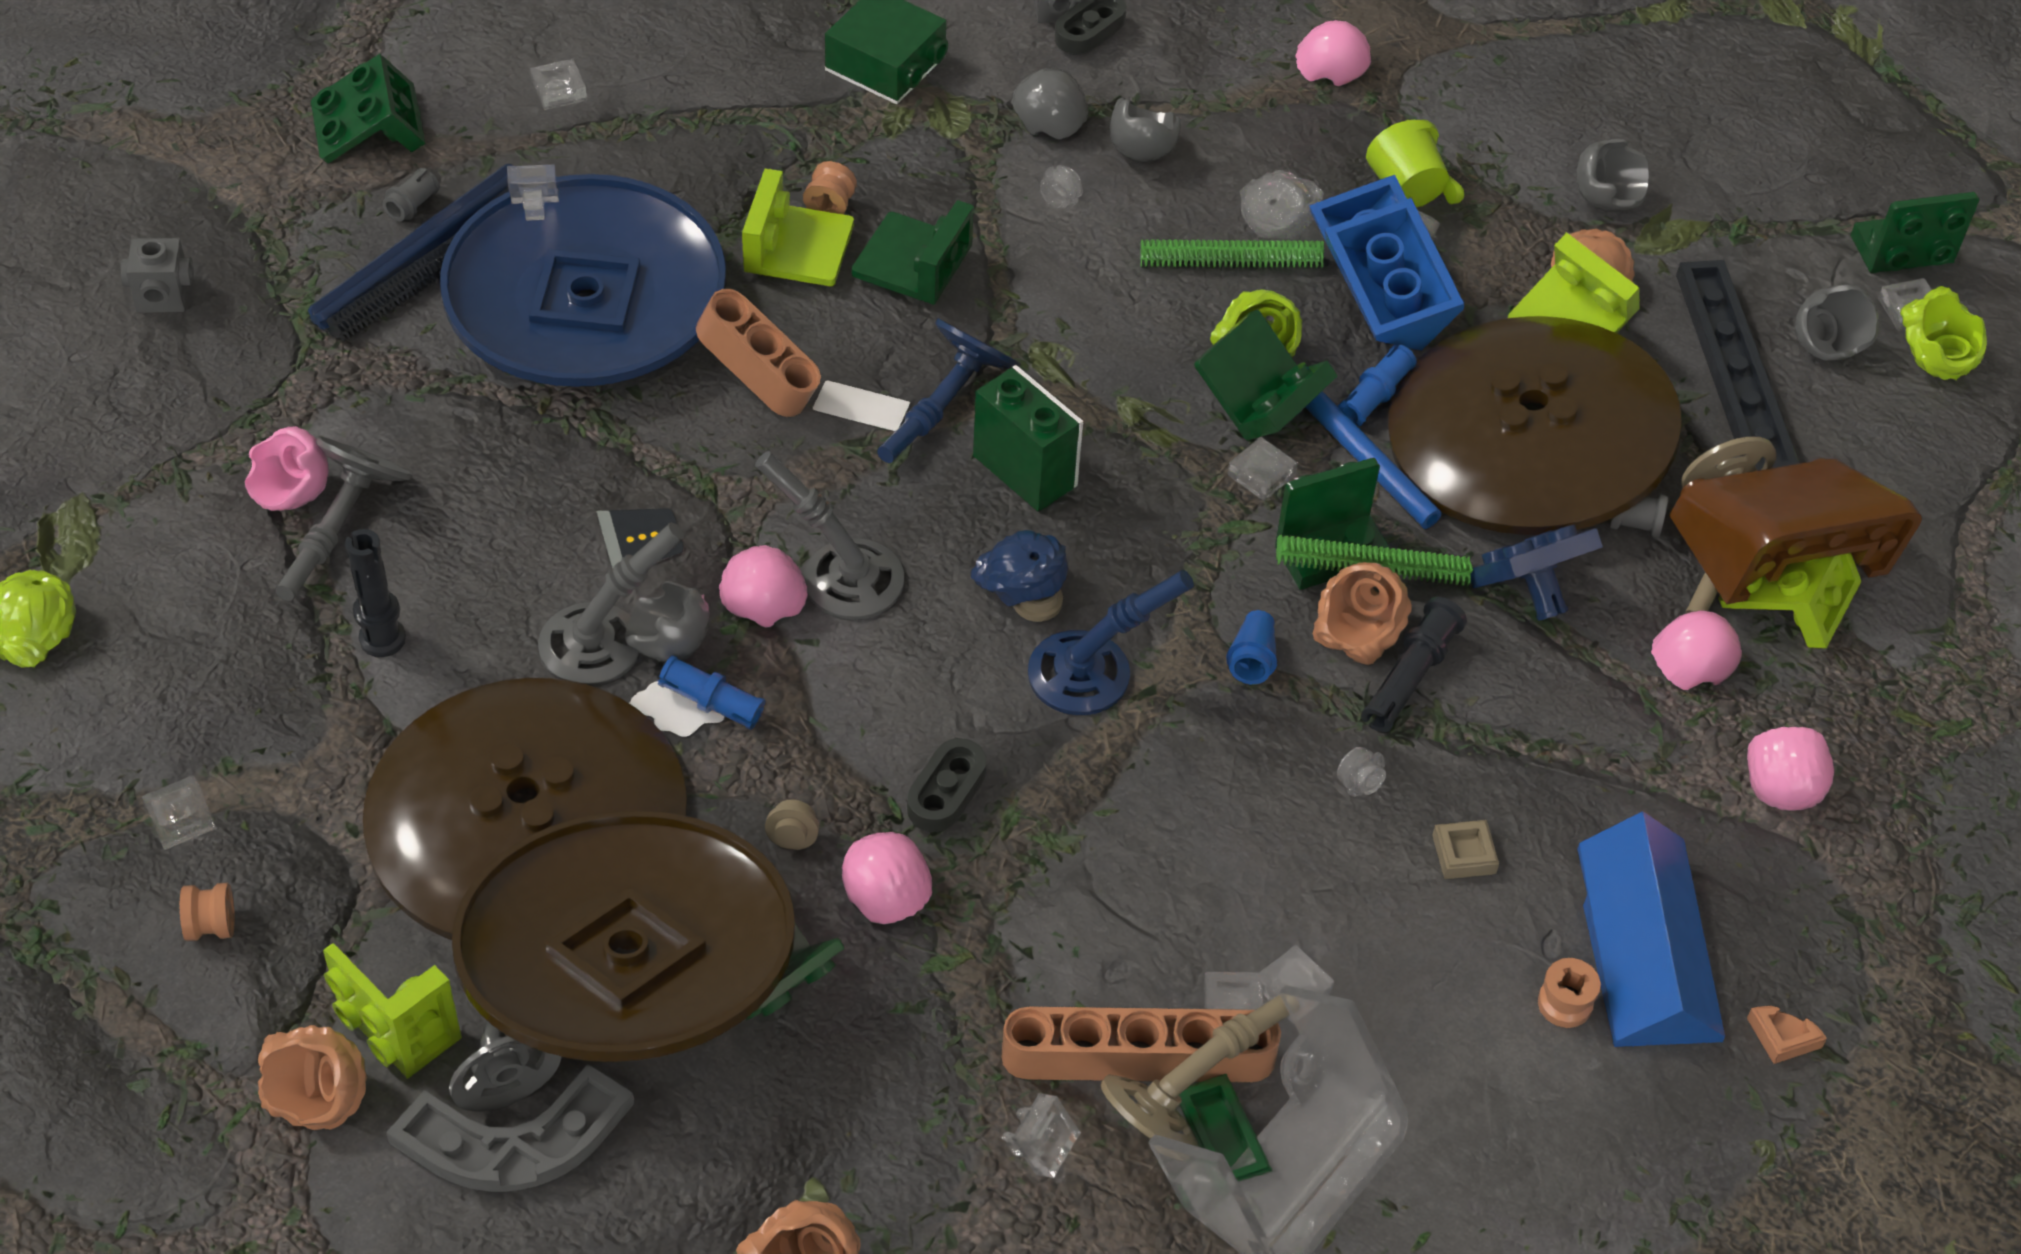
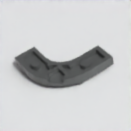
M587 1064L551 1107L535 1120L515 1127H488L468 1119L424 1090L386 1134L389 1144L434 1174L454 1184L474 1190L490 1192L523 1190L559 1178L586 1160L632 1108L634 1096L633 1092Z

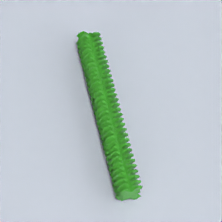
M1141 239L1140 249L1141 267L1143 261L1145 262V267H1148L1149 261L1151 267L1154 266V261H1156L1157 267H1159L1160 261H1162V267H1165L1166 261L1168 267L1171 266V261H1173L1174 267H1176L1177 261H1179V267H1182L1183 261L1185 267H1188V261H1190L1191 267H1193L1194 261H1196V267H1199L1200 261L1202 262V267H1205L1206 261L1208 267L1211 266V261H1213V267H1216L1218 261L1219 267H1222V262H1224L1225 268H1227L1228 262H1230L1231 268H1233L1234 262H1236L1237 268L1239 267V262L1242 263V268H1244L1245 262H1247L1248 268H1250L1251 262H1253L1254 268H1256L1257 262L1259 263V268L1262 267V262H1264L1265 268H1267L1268 262H1270L1271 268H1273L1274 262L1276 263V268L1279 267V262H1281L1282 268H1284L1285 262H1287L1288 268H1290L1291 262H1293V268L1296 267V262H1298L1299 268H1301L1302 262H1304L1305 268H1307L1308 262H1310V268L1313 267V262H1315L1316 268H1318L1319 262H1321V267L1323 268L1324 241L1320 242L1318 240L1315 243L1313 240H1305L1304 242L1299 240L1298 243L1296 240H1288L1287 242L1282 240L1281 244L1279 240H1271L1270 242L1265 240L1264 244L1262 240L1258 242L1257 240H1253V242L1248 240L1247 243L1245 240L1241 242L1240 240H1230V243L1228 240H1225L1224 243L1223 240H1213V243L1212 240H1207V243L1206 240H1196V242L1195 240H1190L1189 244V240H1184V242L1183 240H1179V242L1178 240H1173L1172 243V240L1169 239L1166 243L1165 239L1162 241L1157 239L1155 243V240L1151 239L1149 244L1148 239L1144 240V242Z
M1279 535L1277 538L1276 560H1278V565H1280L1282 559L1283 565H1286L1288 560L1289 565L1292 566L1294 560L1296 567H1298L1300 561L1301 567H1304L1306 562L1307 567L1310 568L1312 562L1314 569H1316L1317 565H1319V569H1322L1324 565L1325 570H1328V567L1331 566V571H1334L1335 567H1337V571H1340V568L1344 569L1357 563H1378L1383 567L1390 568L1399 577L1402 574L1403 579L1408 575L1409 580H1411L1412 576H1414V580H1417L1419 576L1420 581H1423L1425 577L1427 582L1430 578L1432 582H1435L1437 578L1438 583L1443 579L1444 584L1447 583V580H1449L1450 584L1455 580V585H1458L1459 581H1461L1462 586L1465 580L1467 586L1471 583L1473 569L1470 557L1466 558V556L1460 558V556L1454 557V555L1448 556V554L1442 555L1441 553L1431 554V552L1425 553L1424 551L1419 553V551L1413 552V550L1407 552V549L1401 551V549L1378 548L1377 546L1372 547V545L1367 547L1366 545L1360 546V544L1354 545V543L1348 545L1347 542L1343 544L1338 542L1336 544V541L1330 543L1329 540L1325 542L1320 540L1318 542V539L1312 541V538L1307 540L1302 538L1300 540V537L1294 539V536L1288 538V536L1282 537V535Z

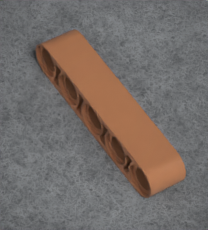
M1024 1007L1010 1013L1005 1020L1001 1057L1003 1066L1010 1074L1027 1080H1103L1107 1075L1111 1074L1127 1077L1135 1081H1154L1155 1079L1161 1081L1164 1076L1198 1050L1187 1045V1043L1197 1042L1204 1045L1213 1038L1214 1029L1223 1026L1225 1022L1232 1020L1237 1014L1241 1013L1247 1016L1254 1010ZM1279 1023L1259 1035V1040L1256 1044L1263 1049L1255 1050L1248 1048L1244 1052L1239 1053L1235 1058L1229 1059L1225 1057L1195 1082H1202L1223 1074H1227L1230 1082H1257L1267 1078L1274 1069L1281 1038ZM1031 1040L1038 1043V1045L1027 1047L1017 1042ZM1083 1040L1091 1042L1094 1046L1080 1047L1074 1042ZM1140 1041L1147 1043L1151 1047L1139 1048L1130 1043Z

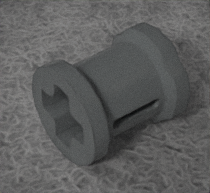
M1659 494L1657 498L1645 497L1629 510L1610 519L1609 528L1617 530L1619 526H1627L1649 531L1651 537L1659 538L1666 514L1668 495Z

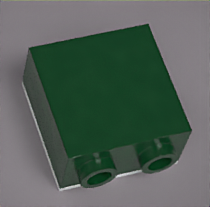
M859 0L825 33V70L892 103L898 104L946 56L948 50V40H946L947 20L905 0Z
M1017 365L976 390L973 456L1037 512L1078 486L1083 420Z

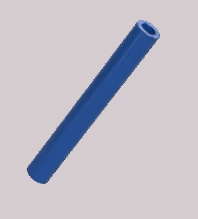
M1323 391L1305 407L1358 462L1369 458L1377 460L1380 465L1377 482L1423 529L1432 527L1440 519L1441 511Z

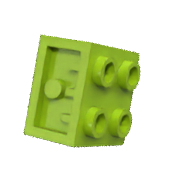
M765 168L742 231L744 272L824 286H834L854 227V218L849 215L789 206L790 193L789 191H783V171Z
M1566 232L1554 245L1555 265L1508 314L1507 318L1526 316L1567 318L1594 324L1618 333L1639 310V287Z
M1847 553L1787 564L1778 581L1769 582L1763 576L1747 587L1751 594L1747 601L1726 605L1721 595L1718 599L1722 608L1793 610L1794 621L1800 627L1807 647L1827 648L1861 583V579L1852 554Z
M334 943L323 950L329 970L324 974V978L332 992L336 995L337 1001L332 1004L336 1015L349 1030L353 1031L358 1027L369 1038L367 1039L368 1047L383 1066L388 1067L393 1063L408 1079L462 1038L450 981L435 965L420 976L407 979L399 986L395 994L387 999Z

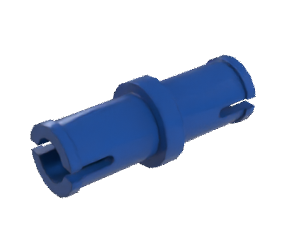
M1395 344L1375 367L1367 368L1359 377L1360 384L1338 405L1355 425L1361 426L1380 403L1387 402L1395 394V386L1416 366L1417 361L1413 352L1404 345L1397 347V344Z
M674 655L669 657L659 675L658 686L665 687L696 702L697 709L705 713L713 710L745 726L749 730L755 727L764 710L765 699L757 698L727 683L726 676L718 672L710 675L679 660Z

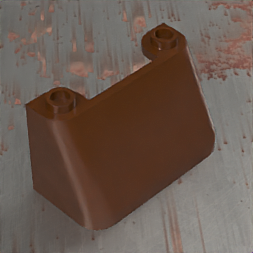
M1824 458L1807 463L1711 479L1699 478L1693 480L1682 489L1681 496L1669 515L1726 605L1747 601L1751 595L1747 587L1763 576L1769 582L1778 581L1787 564L1851 553L1868 578L1887 575L1922 521L1921 514L1908 498L1837 459Z

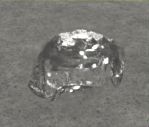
M1276 170L1272 173L1263 174L1258 179H1251L1239 191L1241 195L1240 209L1244 220L1254 233L1266 239L1299 238L1303 236L1310 224L1315 221L1309 205L1323 201L1324 196L1323 191L1311 180L1297 178L1290 171ZM1271 200H1277L1274 205L1269 204Z

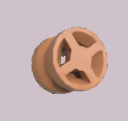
M828 161L817 165L812 174V182L808 184L803 193V202L806 208L844 214L848 207V199L852 197L857 187L854 173L848 167L837 162Z
M217 883L209 890H200L195 885L183 886L181 888L180 921L185 941H198L204 934H215L220 939L233 937L235 911L233 893L229 883Z
M1563 958L1552 963L1546 972L1544 984L1538 996L1539 1010L1545 1019L1556 1026L1564 1028L1578 1027L1585 1023L1591 1016L1594 1002L1600 992L1601 982L1598 973L1588 963L1575 958ZM1564 986L1572 987L1579 993H1574V991L1564 988Z

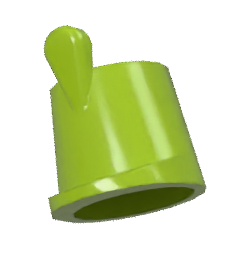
M1406 120L1396 123L1376 136L1367 148V162L1377 177L1381 180L1395 175L1406 198H1412L1416 207L1433 201L1442 192L1447 202L1451 205L1458 204L1464 199L1462 186L1448 174L1436 147L1439 133L1435 125L1430 121Z

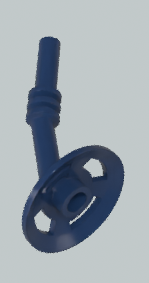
M937 318L935 324L939 331L958 350L954 357L957 363L931 396L921 399L906 414L905 422L878 448V456L884 462L891 463L918 436L928 434L942 420L943 410L972 376L973 372L979 373L983 364L1010 369L1015 365L1020 367L1021 363Z
M1181 570L1140 595L1132 593L1126 598L1121 599L1118 603L1108 608V614L1090 631L1068 630L1056 633L1043 640L1032 652L1028 664V680L1035 695L1050 708L1071 715L1096 714L1115 705L1128 688L1130 667L1124 652L1111 639L1118 632L1127 633L1132 628L1139 626L1140 623L1148 621L1151 612L1191 590L1194 587V583L1189 573ZM1111 654L1116 662L1117 675L1114 681L1104 675L1105 660L1103 656ZM1045 655L1055 657L1054 671L1056 676L1048 682L1045 680L1041 669V663ZM1065 690L1076 693L1097 690L1099 694L1089 697H1073L1063 693Z

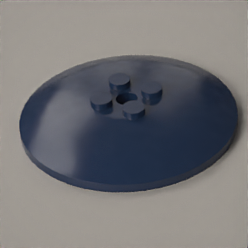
M599 174L568 175L544 179L516 188L492 200L470 217L456 233L444 256L440 274L441 295L447 319L456 335L475 355L495 368L518 378L542 384L571 387L598 386L630 380L657 370L677 359L699 341L696 333L697 322L713 294L726 287L725 259L722 247L713 229L699 212L676 195L657 186L626 177ZM581 290H593L596 292L588 297L577 296Z

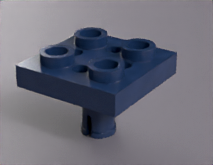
M1575 524L1527 538L1524 542L1481 554L1484 564L1472 568V587L1477 588L1517 577L1519 579L1525 578L1538 621L1556 616L1558 613H1565L1569 609L1565 604L1554 568L1558 567L1557 563L1602 548L1597 528L1578 533Z

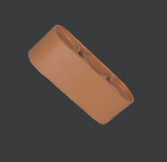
M721 289L713 294L696 325V333L699 340L775 413L785 417H794L800 414L820 384L821 375L818 367L744 295L732 289Z

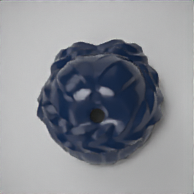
M1032 530L1018 531L999 541L993 550L980 555L976 560V566L970 572L971 578L982 589H987L992 593L995 592L1007 606L1052 597L1061 589L1067 577L1066 546L1060 544L1052 535L1045 536Z

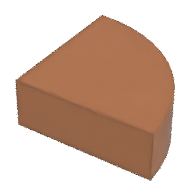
M1761 1006L1751 1008L1747 1020L1773 1064L1821 1049L1827 1040L1824 1033L1807 1018L1805 1021H1802L1793 1015L1779 1012V1007Z

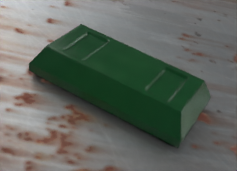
M1227 1074L1190 1085L1179 1095L1182 1100L1179 1106L1197 1140L1198 1147L1218 1190L1272 1172V1168Z

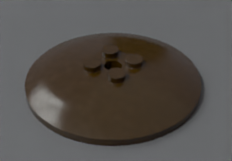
M1526 316L1501 319L1473 326L1450 336L1429 349L1417 360L1416 366L1398 384L1389 410L1388 427L1390 447L1398 468L1440 511L1457 520L1482 529L1519 535H1539L1575 524L1577 530L1597 525L1629 510L1647 497L1666 476L1674 462L1681 436V409L1675 388L1666 372L1655 359L1632 341L1613 331L1583 321L1548 316ZM1529 403H1539L1544 405L1545 407L1540 410L1532 411L1527 410V408L1524 407V405Z
M552 678L503 680L463 691L442 701L415 719L396 737L383 754L369 782L364 801L363 834L368 857L375 876L392 901L411 919L426 929L452 940V929L456 912L468 888L485 867L511 846L550 826L589 815L620 811H656L687 816L685 779L680 762L664 734L646 715L625 700L602 689L569 680ZM520 789H531L538 793L535 799L529 800L526 803H516L510 799L511 795Z
M620 811L589 815L550 826L528 836L497 856L482 870L463 896L456 912L452 929L455 971L465 995L479 1014L507 1036L529 1047L549 1054L587 1061L619 1062L661 1057L703 1044L727 1032L745 1020L765 1002L781 981L791 959L795 939L794 907L790 892L775 866L749 842L724 828L696 818L656 811ZM618 948L626 950L638 948L637 951L629 954L614 952Z

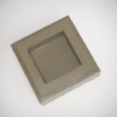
M1487 820L1435 825L1432 836L1444 879L1493 875L1497 873L1499 861Z

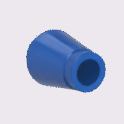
M1255 610L1246 615L1226 655V661L1232 676L1245 684L1264 682L1277 667L1275 621L1265 611Z

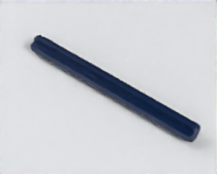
M505 164L312 304L308 309L312 323L321 330L330 328L326 321L329 317L450 239L470 217L489 202L523 186L522 172L512 164Z

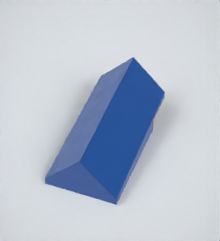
M1395 175L1309 205L1310 212L1376 341L1393 345L1397 344L1398 346L1404 345L1407 348L1422 351L1464 310V302L1412 198H1406Z
M1642 811L1580 842L1577 851L1587 891L1583 908L1614 1047L1723 1042L1725 1033L1684 839Z

